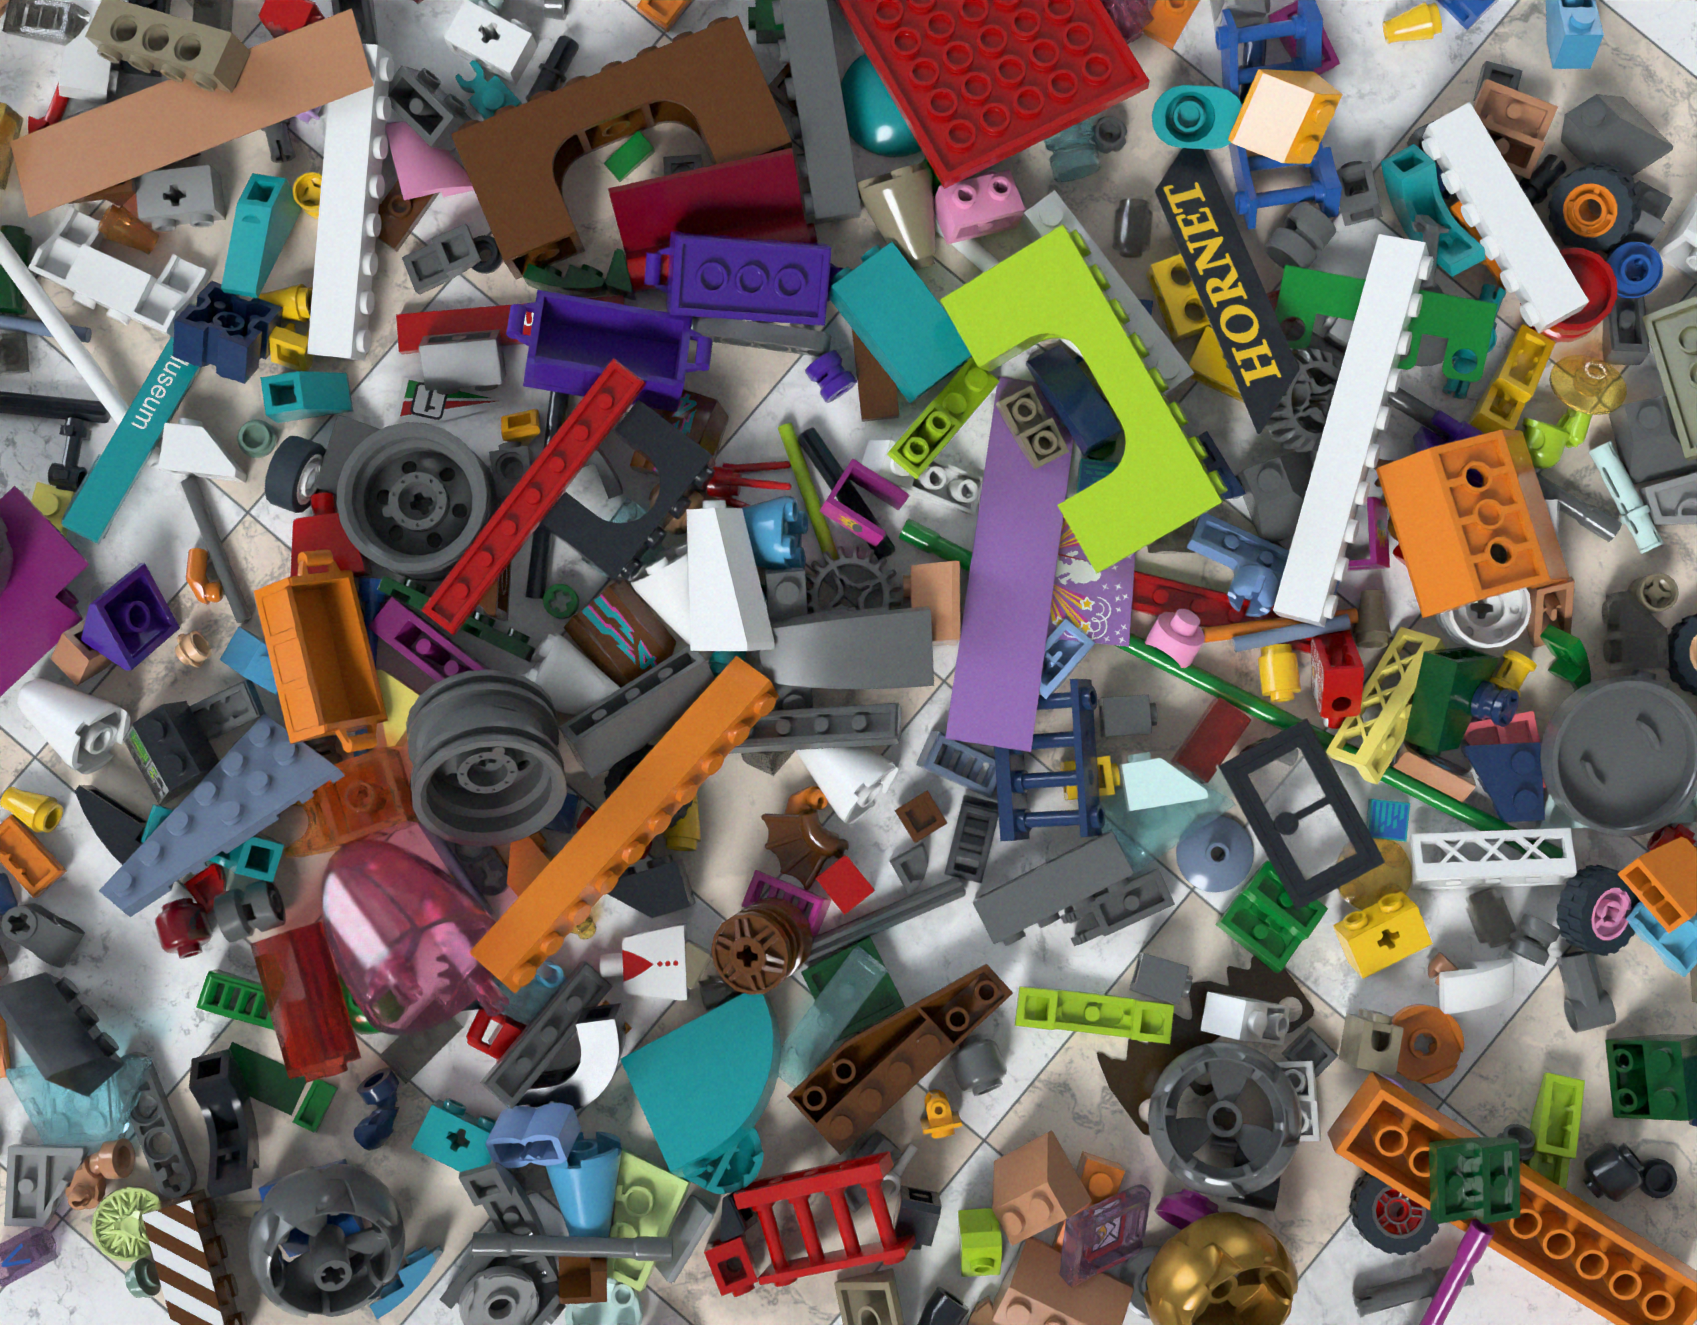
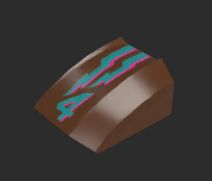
M683 389L677 412L651 408L713 455L714 460H716L729 416L717 399ZM634 451L630 463L632 470L646 475L649 473L659 476L658 470L654 465ZM707 485L703 489L697 487L696 490L705 493Z
M625 580L620 585L615 582L608 586L605 591L574 615L563 627L590 660L620 688L671 657L677 642Z

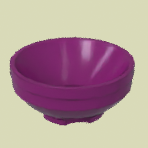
M1183 1188L1181 1192L1162 1197L1154 1211L1169 1224L1183 1230L1201 1217L1218 1213L1219 1206L1209 1200V1198L1195 1191Z

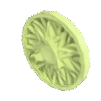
M128 1186L115 1190L102 1199L94 1212L91 1226L94 1242L102 1253L116 1261L128 1262L145 1258L151 1254L152 1250L142 1214L157 1203H161L160 1198L145 1188Z

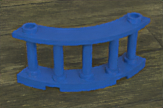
M1298 0L1297 15H1293L1291 20L1238 28L1230 9H1223L1221 26H1217L1215 29L1216 46L1218 50H1221L1223 88L1228 89L1239 98L1238 85L1253 83L1258 69L1314 72V68L1322 67L1323 18L1316 1ZM1293 36L1296 39V57H1292L1291 62L1238 69L1239 43ZM1322 140L1311 164H1302L1303 168L1309 167L1312 179L1310 185L1260 193L1255 191L1250 172L1301 164L1281 163L1263 155L1247 157L1245 148L1233 143L1229 144L1237 192H1235V208L1238 215L1244 216L1248 230L1256 228L1257 208L1312 201L1313 204L1319 205L1320 211L1328 218L1338 217L1342 186L1334 164L1331 147L1323 148Z

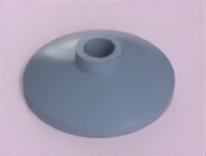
M1209 815L1196 819L1181 833L1176 847L1177 864L1182 875L1190 884L1207 892H1224L1236 887L1246 878L1253 863V845L1248 833L1236 821L1224 816ZM1216 846L1222 848L1224 852L1223 858L1217 862L1211 858V850Z

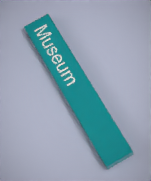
M170 337L61 523L63 527L97 544H100L164 432V424L170 423L201 370V367L173 357L174 337Z

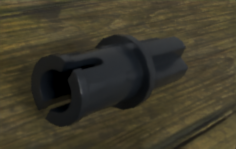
M565 35L558 38L545 64L541 63L538 67L541 71L528 95L525 97L527 102L530 101L534 94L545 90L556 91L560 83L566 82L567 78L564 75L579 49V44L575 40Z

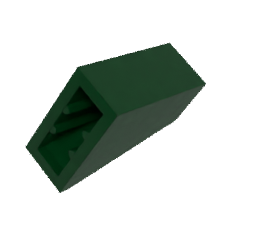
M1468 647L1424 651L1404 741L1418 745L1417 750L1419 752L1433 756L1441 755L1442 751L1458 749L1473 717L1471 714V702L1474 693L1482 682L1490 681L1499 657Z

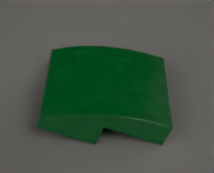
M1472 1137L1429 1142L1430 1214L1436 1223L1442 1224L1476 1217L1483 1224L1520 1217L1519 1141L1517 1139Z

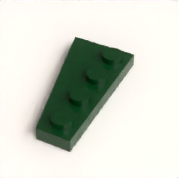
M383 576L377 590L419 610L430 599V597L424 595L427 587L408 578L401 584L387 576ZM477 611L474 612L472 617L469 616L460 628L528 662H531L532 655L536 649L528 645L531 637L509 627L507 634L493 628L496 620Z

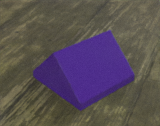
M145 563L138 564L89 604L81 641L126 671L133 670L180 629Z

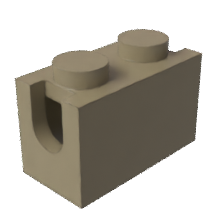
M1359 1008L1358 1015L1346 1013L1338 1059L1355 1068L1396 1075L1404 1028L1393 1024V1017L1384 1015L1382 1012Z

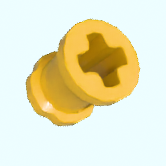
M1510 649L1505 650L1503 654L1505 660L1495 677H1491L1489 682L1495 683L1500 690L1506 688L1515 690L1520 697L1521 692L1519 689L1529 672L1535 671L1537 664L1519 652Z

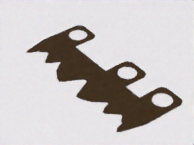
M1254 955L1251 958V967L1248 970L1228 966V986L1212 981L1196 982L1191 985L1189 998L1192 1018L1187 1020L1173 1013L1170 1044L1148 1042L1146 1046L1138 1040L1129 1039L1127 1057L1124 1061L1119 1059L1111 1060L1105 1054L1097 1053L1098 1061L1110 1090L1144 1135H1150L1149 1125L1141 1120L1139 1107L1143 1101L1151 1099L1154 1086L1165 1068L1184 1052L1197 1046L1212 1043L1220 1037V1035L1201 1031L1207 992L1235 995L1279 1004L1286 997L1298 999L1302 1004V1015L1298 1020L1289 1022L1287 1033L1293 1032L1312 1018L1314 1014L1313 1006L1285 968L1275 973ZM1194 1080L1189 1085L1194 1093L1199 1096H1206L1214 1090L1212 1083L1201 1085Z

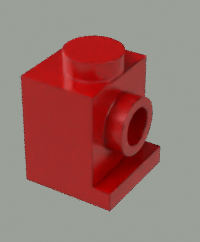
M745 1232L721 1242L720 1238L707 1243L704 1254L721 1297L731 1292L733 1297L744 1295L755 1288L754 1283L758 1282L760 1273L745 1238ZM736 1257L740 1259L742 1266L739 1269H732L727 1261L730 1258Z

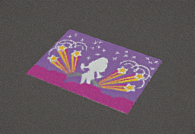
M1063 516L1058 553L1079 559L1058 555L1047 638L1066 618L1095 643L1129 647L1135 553L1096 574ZM1067 630L1058 638L1061 640L1079 641Z

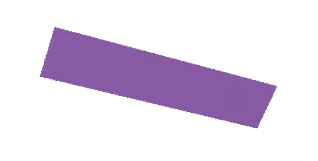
M998 376L1000 382L996 388L945 739L1031 752L1063 522V514L1057 505L1066 500L1074 439L1067 427L1062 428L1036 382ZM1031 385L1048 419L1053 418L1069 450L1068 453L1035 470L1019 448L995 405L997 402Z

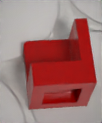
M846 855L842 856L815 878L844 915L875 891Z

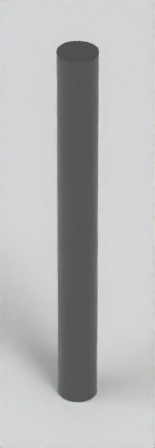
M195 477L185 479L181 482L182 488L237 623L245 622L252 617Z

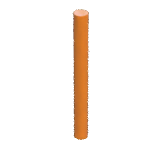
M1356 608L1336 610L1334 616L1348 614L1350 624L1358 623ZM1281 617L1204 627L1202 631L1205 636L1204 643L1231 640L1232 637L1305 622Z

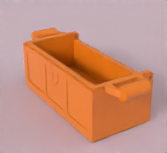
M328 549L300 552L297 558L299 564L297 576L284 578L253 591L290 744L337 735L342 742L344 751L347 753L374 748L377 745V724L388 721L352 570L340 571L333 560L332 552ZM328 565L329 572L308 574L307 567ZM367 728L368 733L347 736V733Z

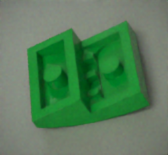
M1267 860L1250 878L1215 925L1272 971L1278 973L1285 967L1300 943L1309 938L1328 908L1320 901L1315 900L1296 910L1270 861Z

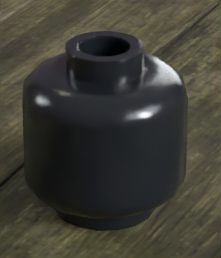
M1608 1142L1585 1159L1584 1170L1588 1176L1583 1181L1598 1199L1605 1195L1608 1199L1619 1202L1643 1184L1642 1171L1645 1169V1166L1625 1143L1619 1146L1613 1142Z

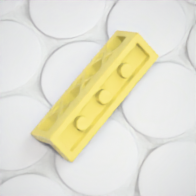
M1404 627L1399 628L1363 688L1361 713L1358 716L1346 717L1326 750L1329 758L1356 767L1365 781L1378 785L1405 739L1424 651L1446 649L1440 638ZM1407 641L1421 645L1415 655L1401 660L1399 653ZM1400 671L1402 678L1398 685L1383 691L1381 683L1384 678ZM1381 703L1383 710L1379 717L1364 723L1362 715L1365 710ZM1362 735L1364 742L1356 755L1342 750L1347 740Z

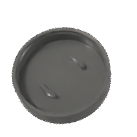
M1611 677L1591 682L1567 697L1548 722L1540 752L1541 771L1546 788L1554 802L1565 814L1593 830L1620 837L1639 836L1654 832L1676 819L1689 806L1697 793V717L1678 695L1654 683L1629 677Z

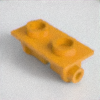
M939 1089L930 1090L924 1099L927 1118L920 1119L923 1135L931 1133L932 1138H942L955 1134V1128L962 1127L958 1111L951 1112L947 1096L943 1091Z

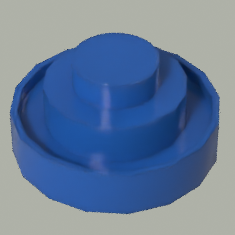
M1627 242L1616 246L1605 259L1611 266L1617 279V296L1622 298H1640L1648 295L1658 286L1663 276V262L1660 254L1652 246L1643 242Z

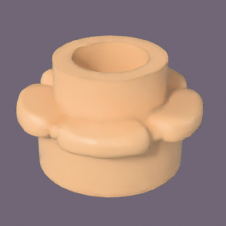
M192 631L187 635L184 633L178 635L177 642L179 644L175 647L178 659L185 665H192L196 668L201 667L205 660L211 656V648L208 641L197 631Z

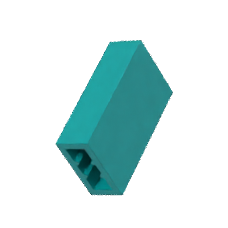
M890 242L884 248L877 244L860 258L863 262L854 270L847 266L830 280L833 285L827 297L895 382L904 397L912 404L965 364L972 355L950 316L894 243Z

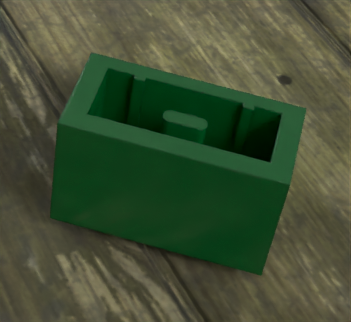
M1659 1034L1605 1040L1613 1118L1691 1121L1697 1118V1035Z

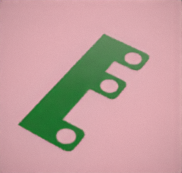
M1285 265L1275 315L1280 325L1284 319L1291 316L1298 317L1305 325L1304 335L1299 340H1287L1289 347L1292 349H1304L1309 346L1316 314L1354 321L1366 280ZM1419 290L1418 294L1423 295L1420 313L1417 318L1411 317L1408 331L1412 332L1411 352L1406 359L1399 361L1397 368L1409 370L1415 366L1422 334L1448 338L1442 372L1446 377L1467 382L1479 381L1484 371L1498 304ZM1469 349L1475 353L1477 366L1472 372L1462 374L1453 368L1452 357L1456 351Z

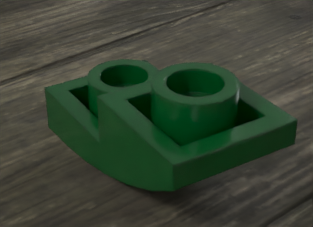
M529 263L523 275L528 286L542 291L579 297L607 295L608 292L605 279L602 278L603 273L586 264H582L581 268L570 264L563 278L561 277L562 272L551 265L541 263L539 268Z

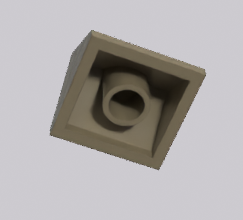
M893 1268L834 1282L843 1325H905Z

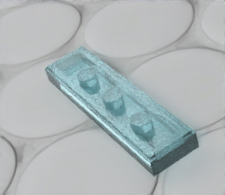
M859 946L854 948L782 1045L778 1077L794 1089L812 1073L889 970Z

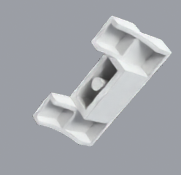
M70 207L54 234L38 247L28 269L36 275L74 292L72 299L86 307L94 309L96 304H99L109 309L106 314L107 316L128 325L130 320H134L174 337L175 319L189 304L196 305L197 295L204 289L211 273L205 268H200L172 254L162 274L156 279L146 272L98 251L109 226L103 221H98Z

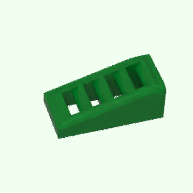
M219 969L210 970L206 976L196 1008L271 1030H277L290 993ZM220 983H223L225 987L220 1002L215 1001ZM237 987L241 989L236 1007L230 1006ZM251 992H255L257 996L252 1011H245ZM269 996L273 1000L266 1018L260 1016L266 997Z

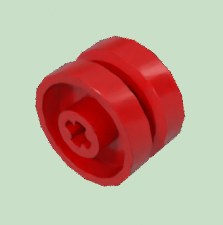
M1564 248L1559 250L1589 302L1580 312L1540 333L1555 342H1573L1587 336L1611 313L1617 299V279L1611 266L1599 254L1584 248ZM1526 323V325H1527L1529 328H1531V329L1537 331L1536 328H1535V326L1530 327V326Z

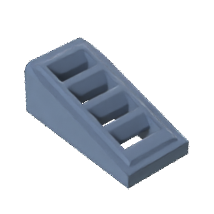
M931 731L916 765L985 797L991 798L997 785L995 758L961 741L945 739L946 734L942 732ZM942 744L946 745L938 764H935L934 762ZM955 750H957L960 754L953 770L950 771L947 768ZM973 757L975 758L967 778L962 776L969 758ZM983 763H986L989 767L980 785L976 783V779Z

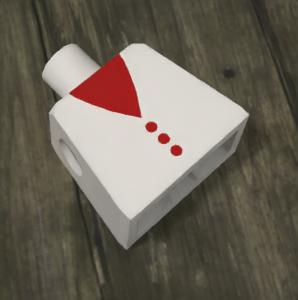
M687 923L623 937L622 953L601 954V977L623 976L624 993L681 1001L688 1000L690 988L687 987L685 958V942L688 940Z

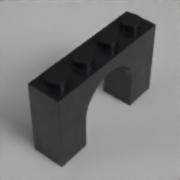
M640 400L635 403L615 428V432L620 440L647 459L658 470L660 490L653 507L637 520L627 523H614L598 517L565 491L541 521L547 530L618 585L624 579L630 581L634 578L643 565L640 559L649 548L655 550L662 543L667 535V531L664 530L673 517L678 520L684 515L692 502L688 498L697 487L703 489L716 472L713 469L716 464L713 455Z

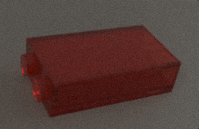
M322 921L251 943V950L289 1079L304 1076L305 1081L310 1082L348 1071L347 1063L360 1059L361 1055Z

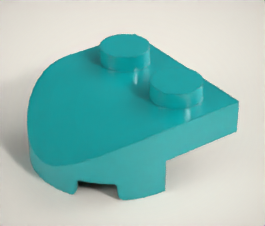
M755 1127L733 1148L707 1163V1169L704 1172L687 1180L716 1194L731 1193L747 1187L757 1177L764 1157L761 1140Z

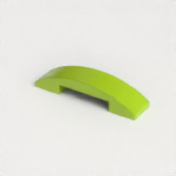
M1019 986L1014 1025L1046 1030L1058 1029L1130 1038L1131 1040L1170 1044L1174 1005L1097 993Z

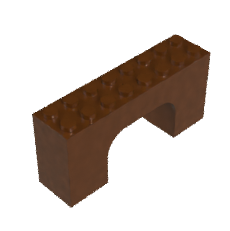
M738 15L730 19L728 17L717 18L711 21L707 28L696 33L692 31L683 32L672 39V43L660 48L657 46L647 47L638 52L635 58L626 62L614 61L602 67L601 72L586 77L582 75L574 77L565 84V87L553 92L549 90L538 92L530 98L529 102L517 107L514 105L504 106L498 109L493 117L481 122L479 120L468 121L458 128L459 131L451 134L502 258L516 280L523 277L529 263L540 268L541 263L553 265L585 251L564 201L563 181L570 166L586 154L630 137L638 130L642 132L664 123L680 124L695 132L703 142L712 165L792 148L791 138Z

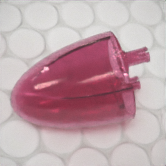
M374 839L357 840L347 843L335 851L325 867L321 881L320 903L323 926L330 950L343 981L373 1028L390 1035H409L422 1032L452 1018L475 999L480 1002L488 1016H497L505 1010L499 1001L504 1006H508L509 999L493 981L494 975L469 954L496 921L460 883L428 859L390 842Z

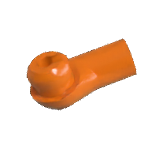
M192 548L188 551L186 581L198 601L207 605L210 602L218 603L223 598V587L219 582L210 583L206 576L208 552L201 548Z

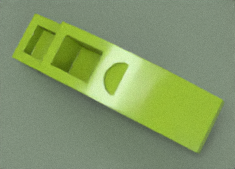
M971 357L895 443L887 455L917 480L1000 381L987 370L979 368Z

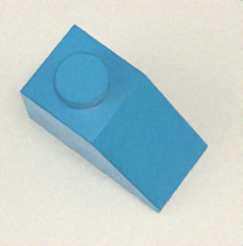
M239 626L220 660L243 677L278 695L266 641Z

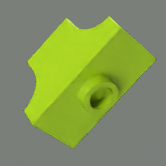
M992 1208L958 1210L961 1277L1000 1275L1002 1238L999 1222Z

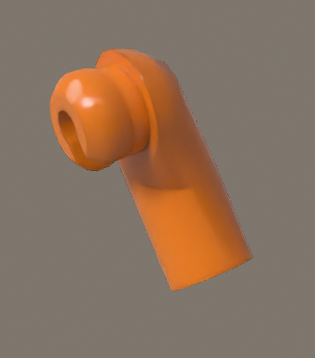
M809 786L789 797L784 814L799 815L801 811L806 809L822 810L827 806L828 800L818 786Z

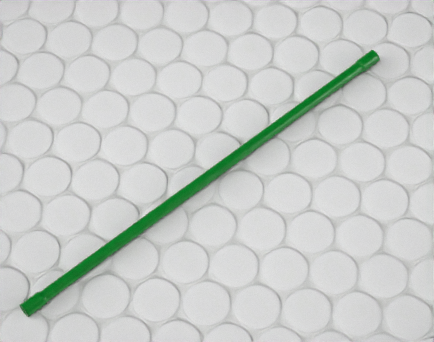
M908 518L898 539L946 561H960V568L970 572L971 551L941 537L939 533ZM1131 632L1129 647L1116 646L1282 731L1302 720L1192 663L1186 668H1181L1167 653L1157 647L1146 645L1144 639ZM1311 724L1326 752L1335 736ZM1346 742L1342 750L1356 755L1359 748ZM1389 764L1380 780L1479 831L1520 830L1464 801L1461 802L1403 773L1391 764ZM1528 840V842H1530L1532 845L1537 841ZM1546 840L1537 848L1550 859L1562 858L1563 849ZM1515 841L1504 842L1518 850L1522 855L1527 852ZM1532 854L1529 856L1530 859H1537Z

